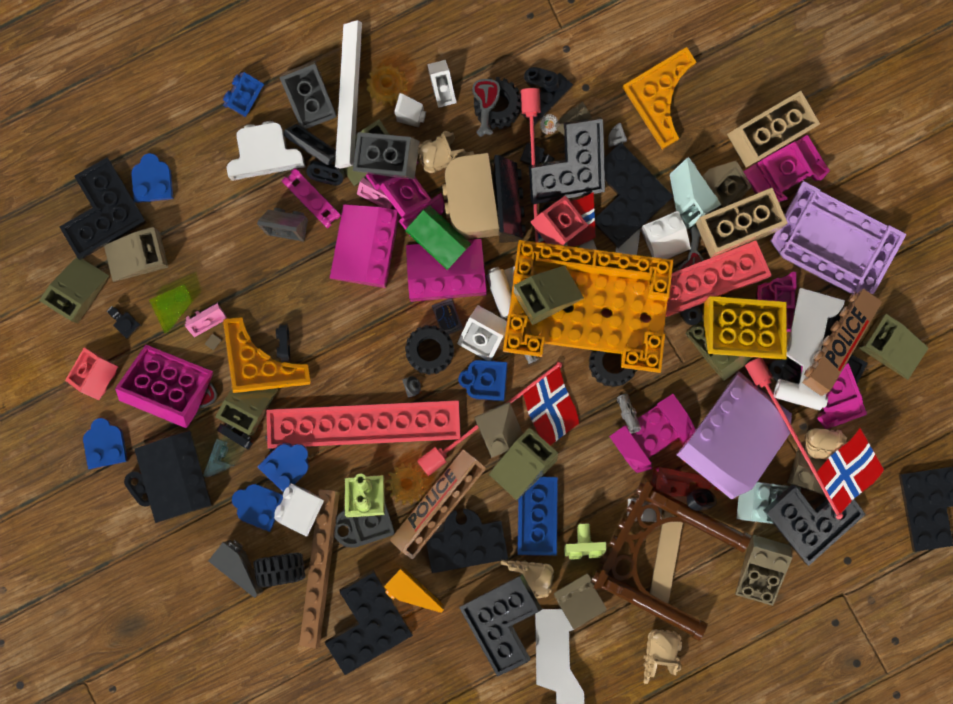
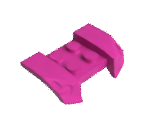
M806 135L762 159L743 172L752 185L755 194L773 188L778 202L787 200V197L782 193L810 176L814 182L821 181L830 170L809 136Z
M370 173L366 175L376 191L381 189L402 218L399 222L405 230L429 205L440 215L445 210L442 193L431 199L416 178H397Z
M847 362L831 391L826 393L828 402L826 407L823 408L824 411L817 413V419L825 429L867 415L862 402V396Z
M671 394L637 419L641 426L640 431L630 433L628 426H624L609 437L635 472L640 473L652 469L649 458L678 438L681 444L684 445L695 432V427L675 395Z

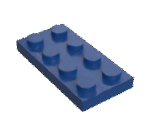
M541 477L518 499V555L557 556L558 477Z

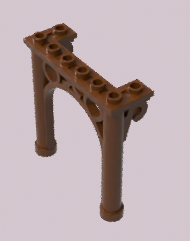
M645 481L644 484H639L635 492L638 496L635 502L631 500L626 510L629 514L626 519L622 518L618 526L621 529L618 536L614 535L610 541L609 546L612 548L609 554L605 552L600 561L603 564L601 570H596L591 579V582L594 583L593 588L596 590L597 588H603L692 635V638L700 641L708 623L658 599L647 592L642 586L637 574L639 549L650 532L668 522L687 523L736 548V550L744 553L749 545L752 535L746 532L742 533L701 511L691 509L687 504L650 485V482ZM644 501H647V502L650 503V504H646V505L642 506L643 503H644ZM658 507L676 517L661 519ZM647 508H652L656 512V522L650 525H645L641 521V516ZM637 517L639 525L647 529L644 532L640 530L639 533L630 535L628 533ZM624 541H627L630 545L629 553H633L632 559L625 554L617 557ZM621 559H627L630 561L632 570L626 575L621 576L617 574L616 566ZM611 568L614 576L608 574ZM633 576L638 589L621 580H626Z

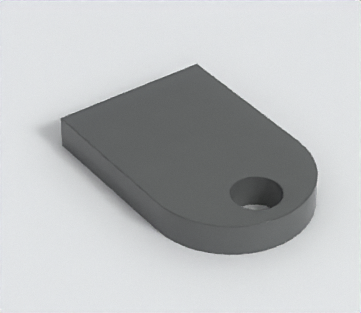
M386 502L385 515L346 518L344 510L336 517L334 536L340 544L346 547H359L395 534ZM342 525L347 526L349 529V533L345 537L340 536L338 533V529Z

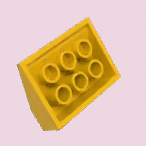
M709 296L704 302V327L708 354L787 359L786 302Z

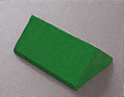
M430 205L405 230L447 270L472 245Z

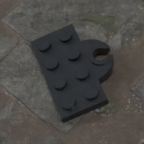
M463 508V513L467 516V520L465 523H458L456 521L457 511L456 509L452 511L444 522V531L435 532L426 543L432 573L507 560L508 555L501 520L482 524L480 517L475 511Z

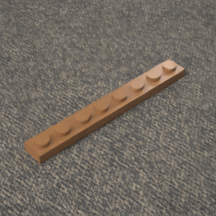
M319 489L318 497L323 499L324 502L315 519L299 643L301 646L320 648L340 493L337 491Z

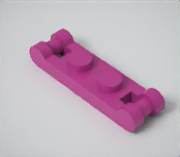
M294 168L290 171L291 174L287 178L284 177L281 180L282 183L328 229L331 226L330 223L341 217V215ZM298 179L300 183L295 187L292 183ZM328 210L330 214L325 218L323 214Z

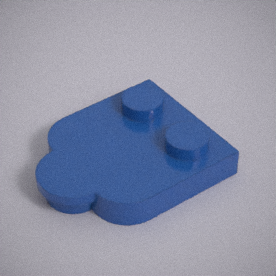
M151 153L145 154L141 158L140 164L135 165L132 169L134 202L141 203L173 199L170 167L166 163L160 162L156 155Z
M473 361L469 365L468 370L460 373L458 378L459 384L466 388L468 395L474 399L505 401L508 363Z
M104 418L94 420L91 424V430H88L83 436L88 469L128 462L122 430L117 426H110L109 421Z
M281 443L257 467L284 492L290 483L296 484L308 471V450L301 444L292 446L289 443Z
M258 484L250 485L246 490L236 491L232 496V503L238 508V518L271 532L275 523V510L281 504L283 494Z

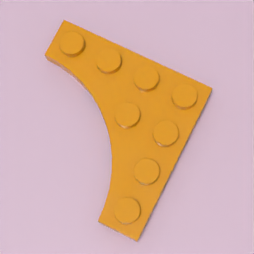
M687 47L624 84L622 87L662 150L679 140L670 115V104L678 81L697 63Z
M242 317L223 319L233 393L310 385L308 364L281 363L271 359V356L264 353L260 348L258 349L252 343Z

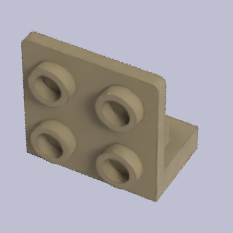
M588 573L554 593L555 599L573 629L578 628L607 610L597 591L593 588L592 580Z

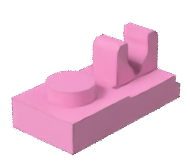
M362 178L357 195L383 208L392 209L393 204L381 189L376 191L369 180Z
M217 303L201 313L196 311V316L193 318L187 316L185 327L193 337H196L223 322V319H227V316Z

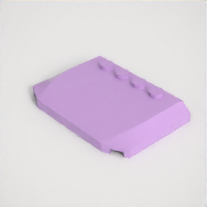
M803 181L784 214L788 224L775 232L770 241L783 259L850 294L858 293L863 288L869 293L874 294L907 234L867 216Z
M739 371L731 379L720 398L677 454V456L730 499L753 489L790 434L772 398ZM780 405L791 424L792 413Z

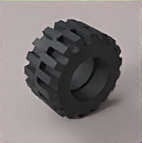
M496 77L495 81L500 86L499 96L507 99L509 103L508 107L501 112L492 110L489 112V125L491 129L499 127L500 130L505 125L506 127L511 126V122L514 123L517 116L519 117L521 94L519 95V89L514 87L513 82L508 83L506 78L501 81L500 77ZM474 97L475 115L478 116V120L481 123L480 103Z
M435 325L418 327L415 332L413 331L410 334L411 336L406 341L405 350L409 363L422 374L431 375L444 371L450 365L454 356V346L449 334L444 329L438 328ZM434 339L440 344L441 354L436 360L425 361L420 357L418 349L424 340Z
M592 350L589 357V370H591V375L597 379V382L602 383L604 386L616 387L627 383L634 377L636 369L623 368L619 373H609L602 364V359L607 352Z
M298 552L264 557L253 562L256 586L259 587L288 584L306 578L303 555Z

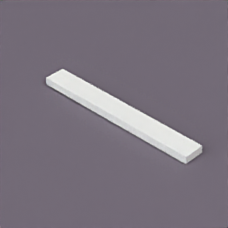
M358 20L343 26L335 167L339 169L354 165L362 22Z

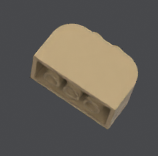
M799 91L734 129L727 136L745 167H748L820 125L802 91Z
M488 153L455 158L448 164L445 170L446 184H442L444 200L448 199V203H445L446 217L451 218L453 228L466 239L498 236L499 224Z
M773 188L706 214L696 221L697 228L710 258L762 239L788 224Z

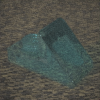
M220 439L216 440L203 476L212 477L235 466L221 460L228 452V442Z

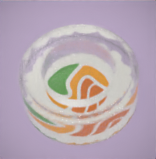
M552 114L543 116L540 120L541 131L545 134L555 133L557 131L555 127L558 121L557 117Z

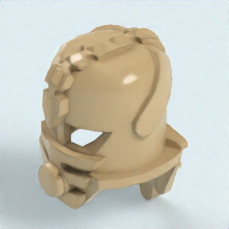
M448 131L441 133V136H437V140L433 142L431 140L423 142L419 145L418 149L419 159L422 161L424 170L428 173H435L442 170V168H446L455 158L475 155L473 151L466 152L464 149L451 151L449 145L453 143L455 136L454 133Z
M814 428L805 434L806 453L810 458L827 460L847 443V437L841 430H836L835 432L832 429L830 431Z
M501 560V565L508 566L510 571L520 572V575L523 574L536 598L548 597L552 592L554 570L551 565L546 563H528L525 560L523 562L518 560Z
M657 629L652 630L648 634L647 655H644V684H648L650 677H655L657 664L666 665L670 674L676 675V672L681 670L680 657L677 656L678 651H681L682 648L680 634H677L675 631L670 632L669 630Z

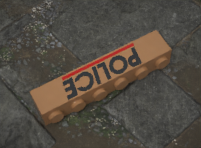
M864 288L858 293L854 292L849 297V305L840 312V320L836 321L831 327L833 332L824 339L822 343L824 347L815 354L813 358L815 362L804 373L806 377L802 383L820 396L831 391L882 303L881 300Z
M463 449L392 536L390 541L402 553L413 560L485 471L486 467Z

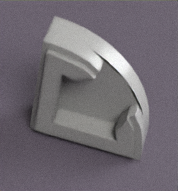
M621 123L614 126L608 136L609 148L627 142Z

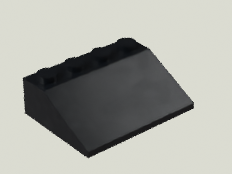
M495 155L494 173L499 243L518 242L522 240V236H526L525 224H521V217H524V206H520V199H523V188L519 187L518 180H522L521 169L517 168L516 162L500 155Z
M191 431L173 435L134 449L155 523L212 506Z

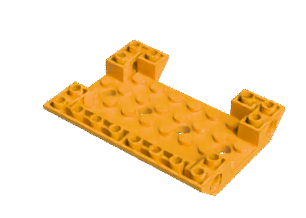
M519 240L503 352L542 357L544 344L618 353L621 354V368L661 373L665 340L664 326L667 301L670 294L673 260ZM565 265L584 299L572 305L574 308L572 312L567 313L561 310L532 325L514 294V285L533 275ZM609 309L612 312V316L605 318L602 316L601 311ZM647 314L650 316L651 321L644 323L640 320V316Z

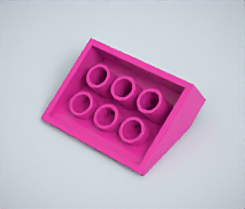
M343 205L330 279L386 288L399 220L397 210L382 207Z
M468 240L472 245L448 270L420 244L406 245L410 301L486 295L482 240Z
M145 345L115 390L119 401L187 428L199 409L213 376V371Z

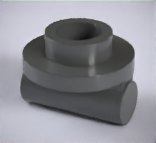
M410 376L402 379L408 398L420 393L421 385L416 377Z

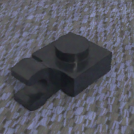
M530 143L526 144L520 162L532 165ZM535 146L536 164L554 162L555 158L543 155L545 149Z
M113 306L106 311L117 321L113 326L126 339H129L142 326L128 312L122 315Z

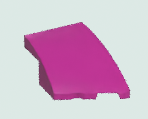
M791 272L780 279H773L770 283L758 285L756 300L786 302L787 332L791 331L794 317L796 272Z

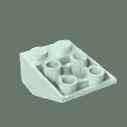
M689 157L670 173L676 211H679L687 229L694 226L700 217L713 212L721 205L717 196L712 192L706 180L701 176Z
M757 482L752 490L739 495L736 519L773 524L763 510L790 486Z

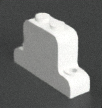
M266 121L262 123L263 125H246L237 132L240 158L231 160L228 163L227 173L231 181L292 170L294 168L306 167L305 161L298 149H287L285 136H283L284 131L281 126L273 121Z

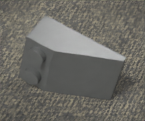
M316 61L280 74L282 85L298 123L302 128L307 129L337 117Z
M358 132L353 171L415 179L419 140L405 136Z
M274 208V210H267L258 220L257 225L268 236L304 242L308 219L302 212L293 211L291 214L285 213L284 209Z
M231 540L223 542L208 562L254 598L261 595L264 590L262 587L256 586L255 572L246 552L242 549L243 545L236 540L233 542Z

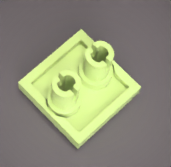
M357 474L354 478H345L346 518L385 515V478L383 475L366 477L364 474Z
M579 524L577 527L578 543L566 544L564 555L569 556L570 560L581 559L584 555H589L591 559L600 558L606 551V542L593 543L590 535V524Z

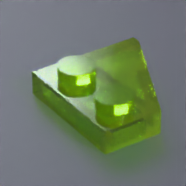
M183 284L150 299L149 302L164 333H167L192 304L193 300L186 285Z

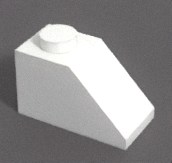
M446 60L427 64L438 108L455 104V94Z
M399 94L395 108L397 122L419 127L420 122H424L426 115L423 104L404 94Z

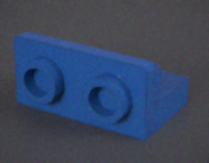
M243 72L234 77L232 81L234 86L231 91L228 90L224 95L223 100L225 102L223 106L229 107L246 117L264 84Z

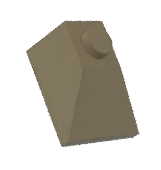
M736 161L711 168L702 176L721 203L720 209L738 202L752 187Z
M510 402L474 417L491 457L508 451L523 434Z
M798 447L787 484H793L796 487L825 496ZM810 458L816 471L826 462L825 459Z

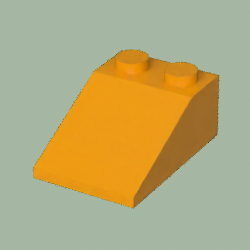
M403 566L384 586L387 589L385 593L393 600L396 598L399 601L440 613L444 611L445 605Z

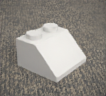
M679 211L645 224L641 228L643 237L654 258L669 259L691 249L687 230Z
M477 305L469 317L457 344L481 358L491 361L505 337L507 321Z
M290 483L283 493L281 504L275 510L274 519L282 525L308 536L324 500L312 492Z

